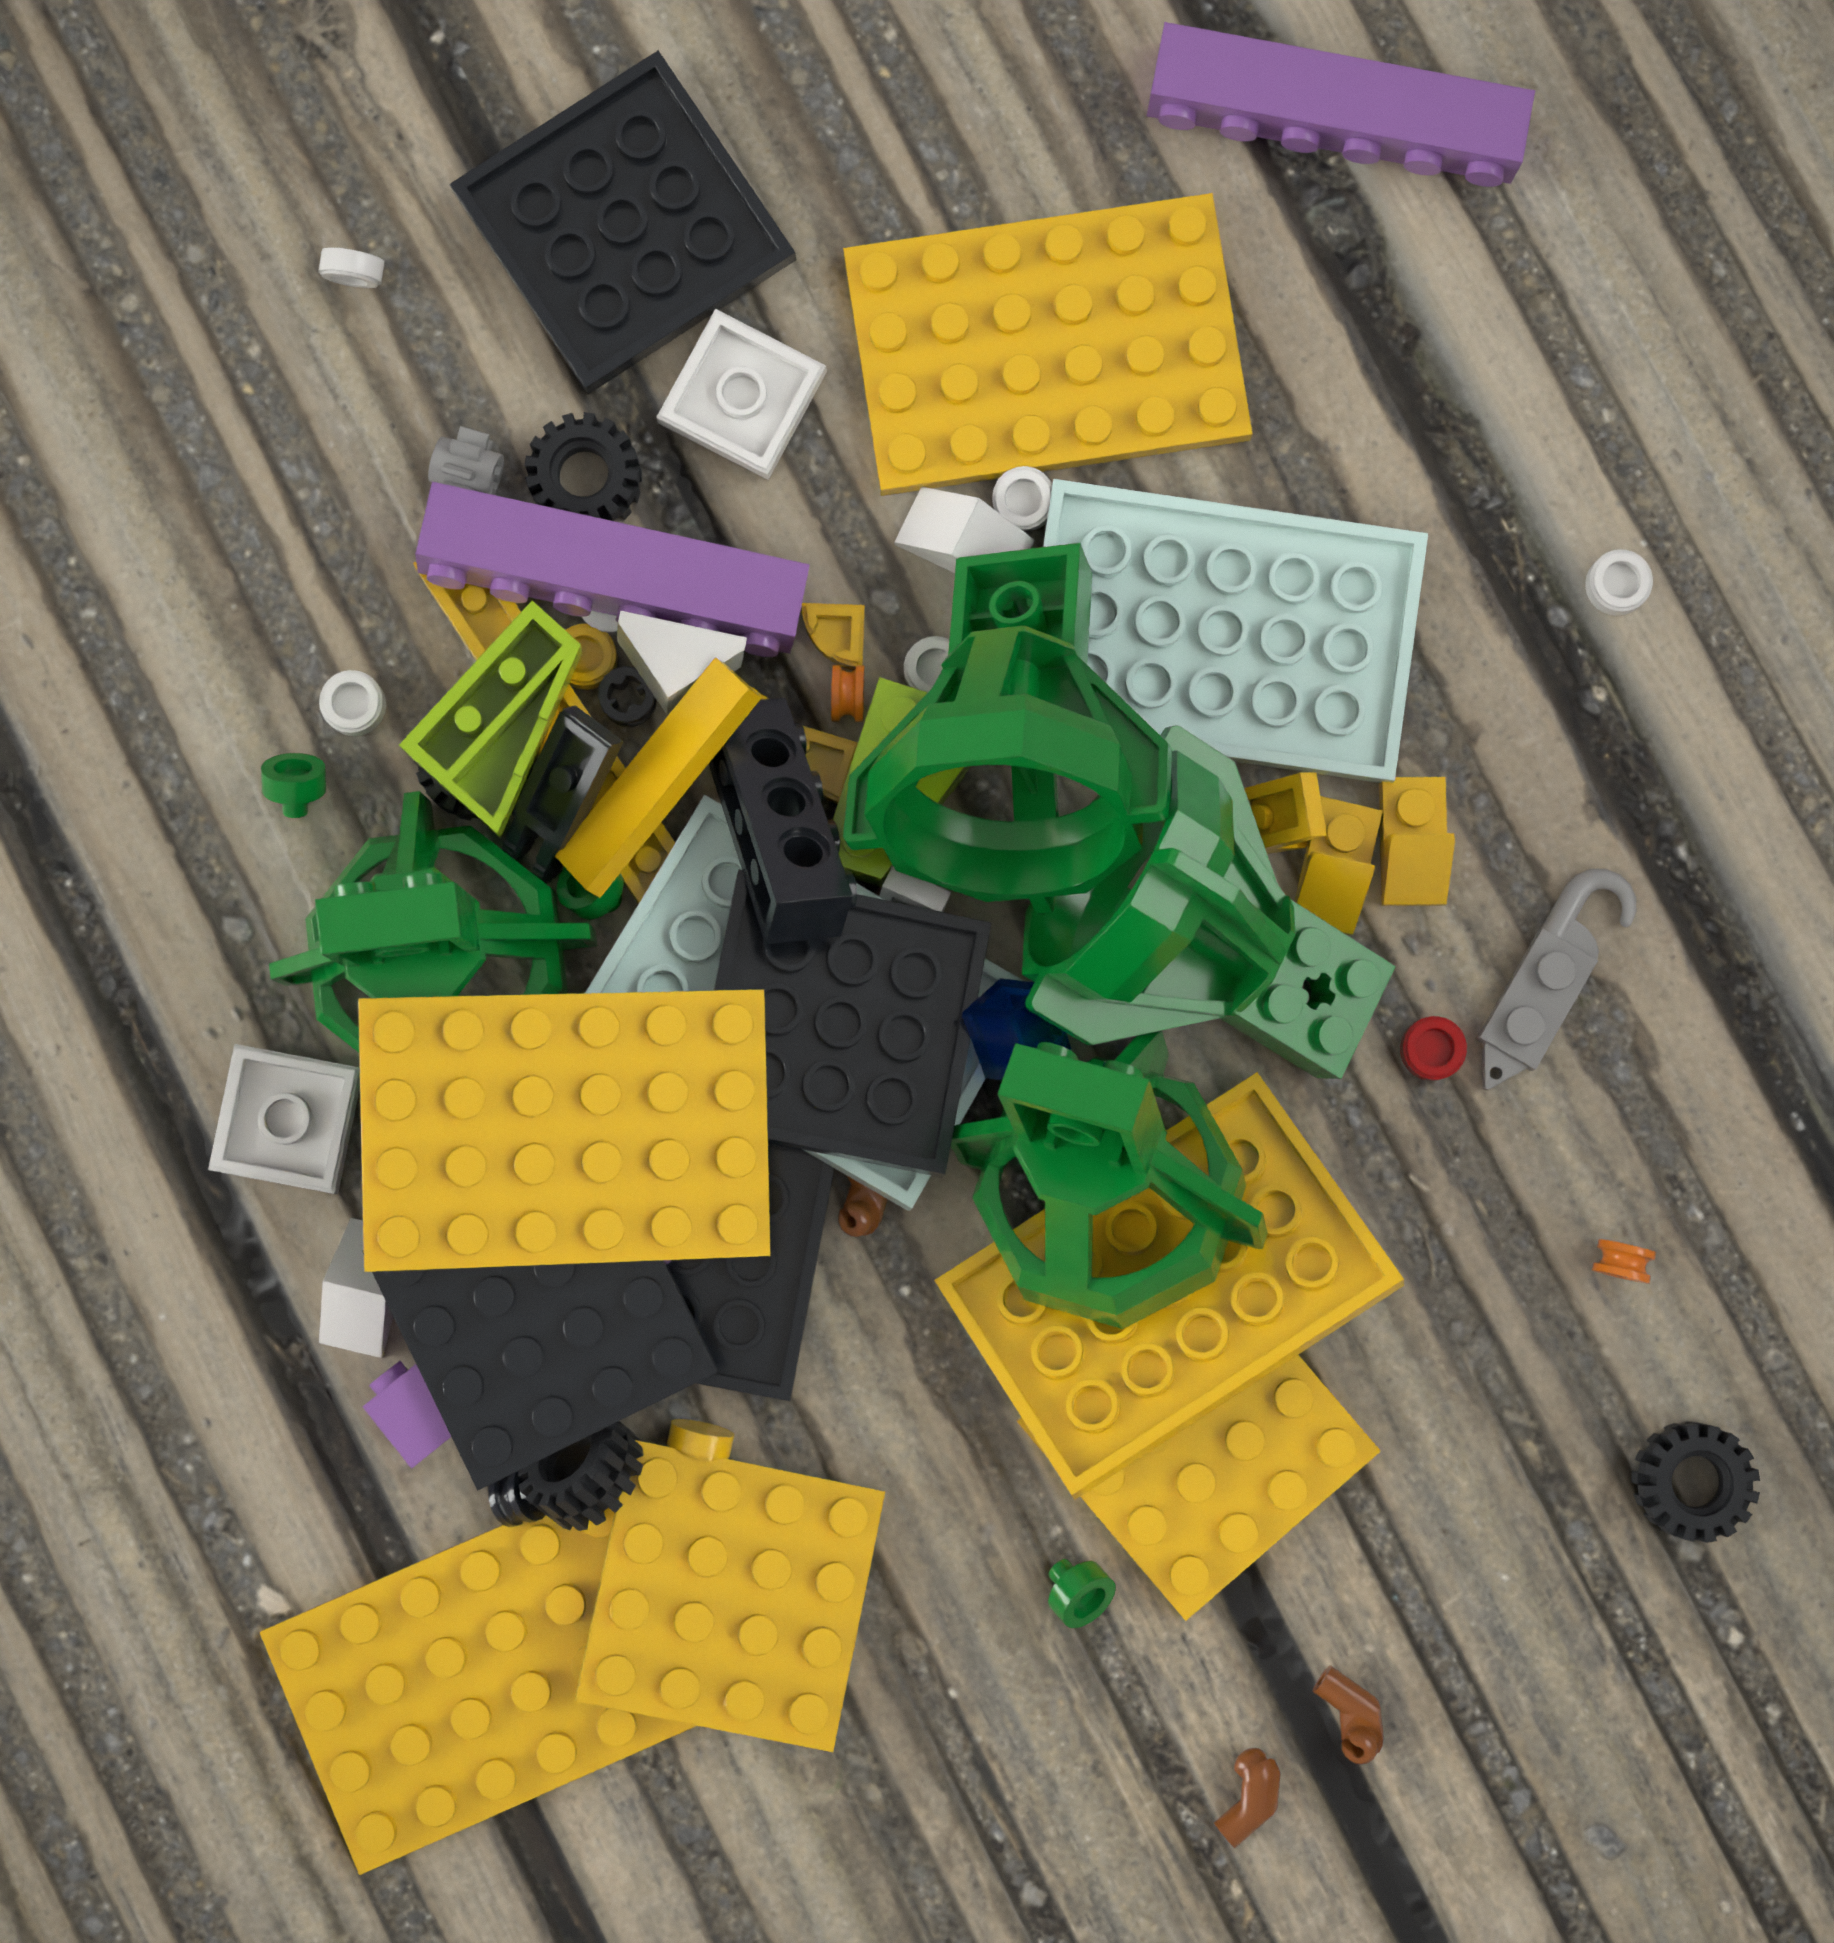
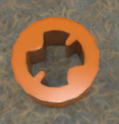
M841 665L832 666V722H840L841 717L844 715L852 716L855 722H863L864 665H856L855 670L852 672H845Z
M1604 1239L1598 1240L1597 1247L1602 1250L1603 1254L1599 1262L1593 1263L1592 1271L1620 1279L1650 1284L1651 1276L1646 1272V1265L1649 1261L1655 1260L1657 1252Z

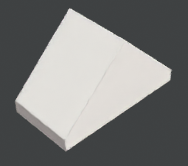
M921 487L894 544L955 573L956 559L959 557L1031 549L1034 539L980 498Z
M620 611L617 642L666 714L675 708L715 657L733 671L741 668L747 637Z
M350 1218L323 1279L319 1343L383 1358L393 1315L373 1273L364 1272V1255L362 1253L363 1220Z

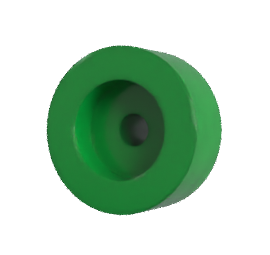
M286 753L273 756L261 765L262 794L268 800L282 804L284 816L288 818L304 817L308 814V803L318 800L326 793L325 763L316 756L304 753Z
M564 867L557 881V897L564 907L578 917L586 920L597 919L606 913H611L618 909L622 902L621 893L624 879L620 873L601 898L587 891Z
M1062 1559L1054 1564L1049 1571V1578L1055 1583L1048 1597L1049 1607L1069 1628H1080L1094 1621L1106 1610L1115 1595V1582L1094 1561H1085L1073 1566L1068 1559Z

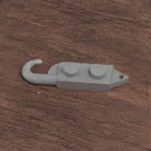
M1589 869L1577 874L1564 887L1476 1040L1482 1043V1087L1484 1090L1495 1087L1525 1069L1529 1071L1536 1070L1598 962L1599 949L1596 939L1585 926L1575 920L1590 894L1600 889L1610 890L1616 894L1622 906L1620 924L1623 927L1631 926L1637 912L1636 896L1631 884L1620 874L1608 869ZM1492 1068H1496L1499 1071V1077L1496 1080L1490 1076Z

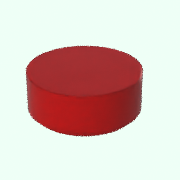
M1429 1016L1414 1022L1407 1028L1400 1043L1401 1059L1407 1070L1414 1076L1427 1081L1441 1080L1456 1073L1463 1065L1467 1054V1043L1462 1030L1453 1021L1440 1016Z

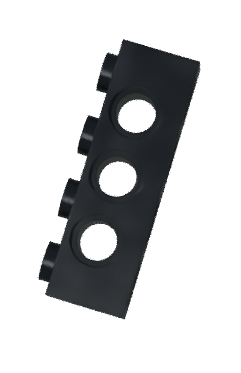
M786 698L760 700L710 761L709 767L765 944L841 937L849 909H854L857 902L855 877L851 870H844L839 855V831L834 820H827L822 806V781L817 771L810 770L806 758V736L802 724L794 723Z

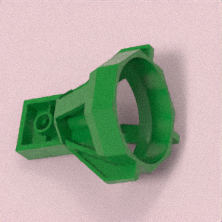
M1081 543L966 556L956 559L948 656L941 664L943 669L932 689L849 775L843 838L851 850L883 848L897 872L984 902L1029 899L1037 914H1047L1054 912L1055 896L1088 893L1141 850L1143 823L1160 822L1168 818L1170 813L1172 751L1168 742L1087 665L1092 571ZM978 765L1011 766L1014 821L990 820L957 812L927 797L916 785L920 779L954 768ZM1057 775L1069 778L1092 789L1100 797L1078 811L1059 817Z
M1181 726L1166 727L1160 736L1168 742L1172 751L1170 813L1168 818L1160 822L1143 823L1142 849L1088 893L1055 896L1054 912L1047 914H1037L1030 902L1025 912L1022 975L1035 983L1026 999V1007L1029 1011L1086 1045L1100 1044L1220 1018L1315 1078L1342 1079L1396 966L1297 904L1289 895H1285L1274 875L1236 763ZM1098 794L1097 797L1091 803L1097 800L1100 797V795ZM1151 855L1148 863L1146 864L1142 874L1140 875L1134 887L1132 889L1128 888V885L1130 884L1138 870L1141 868V866L1147 860V858ZM1305 980H1308L1311 986L1309 1002H1307L1309 993L1302 988Z
M415 791L404 793L400 834L369 838L323 897L315 899V907L305 918L309 951L269 963L270 980L284 986L312 983L316 1020L359 1053V1027L346 1014L332 988V984L343 978H346L370 998L458 996L484 964L486 957L532 960L530 977L523 995L567 994L568 988L563 951L591 948L598 945L596 930L589 923H560L556 892L471 825L435 830L431 801L422 792ZM439 850L457 851L472 856L490 866L513 888L526 914L480 909L479 901L434 867ZM387 860L382 873L375 874L369 882H359L371 870Z
M1162 1031L1136 1036L1114 1061L1096 1056L1083 1062L1077 1060L1078 1056L1071 1050L1053 1043L1041 1042L1038 1044L1037 1049L1015 1043L998 1091L999 1099L1004 1107L1000 1118L954 1125L951 1148L961 1164L981 1170L972 1199L1024 1300L1124 1329L1215 1282L1228 1241L1255 1249H1263L1268 1235L1263 1213L1242 1201L1246 1188L1243 1170L1195 1083L1163 1074L1169 1052ZM1155 1096L1176 1105L1191 1117L1206 1149L1209 1176L1165 1140L1167 1131L1164 1127ZM1015 1156L1021 1164L1038 1199L1045 1201V1262L1035 1256L1020 1241L1011 1228L1003 1210L999 1190L1000 1180L1005 1164ZM1150 1188L1194 1224L1185 1239L1173 1251L1151 1266L1121 1276L1092 1277L1093 1215L1096 1216Z

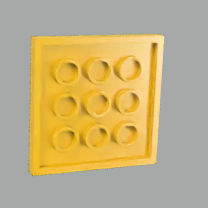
M1297 1355L1080 1497L1183 1619L1187 1621L1379 1454L1381 1450L1303 1359ZM1022 1417L1016 1420L1017 1423L1043 1452Z
M635 1440L643 1448L644 1455L637 1458L643 1464L641 1475L630 1476L629 1480L636 1485L632 1494L629 1495L622 1492L618 1497L623 1506L615 1513L575 1702L833 1752L885 1491L725 1458L717 1459L716 1461L695 1459L681 1455V1452L677 1451L676 1448Z

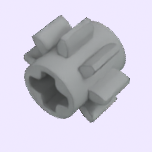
M460 426L457 440L441 436L437 441L429 465L428 480L429 482L433 481L495 495L503 472L504 455L491 451L494 441L489 440L490 434Z

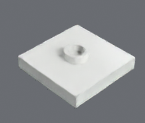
M715 309L656 418L662 426L769 480L827 373L826 365Z
M234 1044L208 1170L338 1194L360 1091L359 1067Z

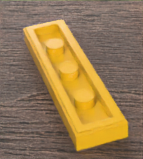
M715 657L584 819L564 849L560 850L555 857L587 891L601 898L762 697L729 666Z

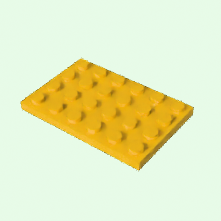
M1213 193L843 248L881 496L919 491L921 487L933 489L999 479L1008 470L1020 466L1033 467L1041 472L1251 440L1253 433Z
M764 989L358 999L364 1272L770 1256Z
M1258 1072L1207 1104L1208 1109L1243 1170L1246 1188L1242 1201L1263 1213L1268 1232L1263 1249H1255L1228 1241L1215 1282L1124 1329H1120L1024 1300L995 1242L934 1280L1074 1500L1405 1286L1402 1275ZM1188 1116L1166 1130L1165 1140L1209 1176L1207 1153L1202 1137L1191 1117ZM1150 1188L1096 1216L1093 1215L1092 1277L1121 1276L1151 1266L1173 1251L1185 1239L1194 1224ZM1044 1209L1014 1228L1013 1231L1035 1256L1045 1262Z
M607 1508L604 1511L606 1521L595 1525L589 1520L588 1529L578 1531L573 1526L571 1530L564 1529L547 1515L535 1522L523 1521V1524L515 1527L498 1526L259 1632L359 1875L696 1727V1725L575 1702L615 1515L611 1509Z

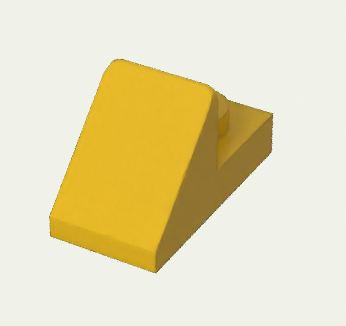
M1316 772L1297 773L1244 788L1267 854L1302 849L1307 846L1308 840L1327 836Z
M1395 777L1393 783L1382 781L1379 783V810L1383 811L1380 821L1381 906H1445L1447 904L1455 846V834L1447 833L1446 777Z
M1320 796L1327 836L1308 840L1294 902L1344 934L1352 936L1375 870V866L1371 865V860L1383 811Z

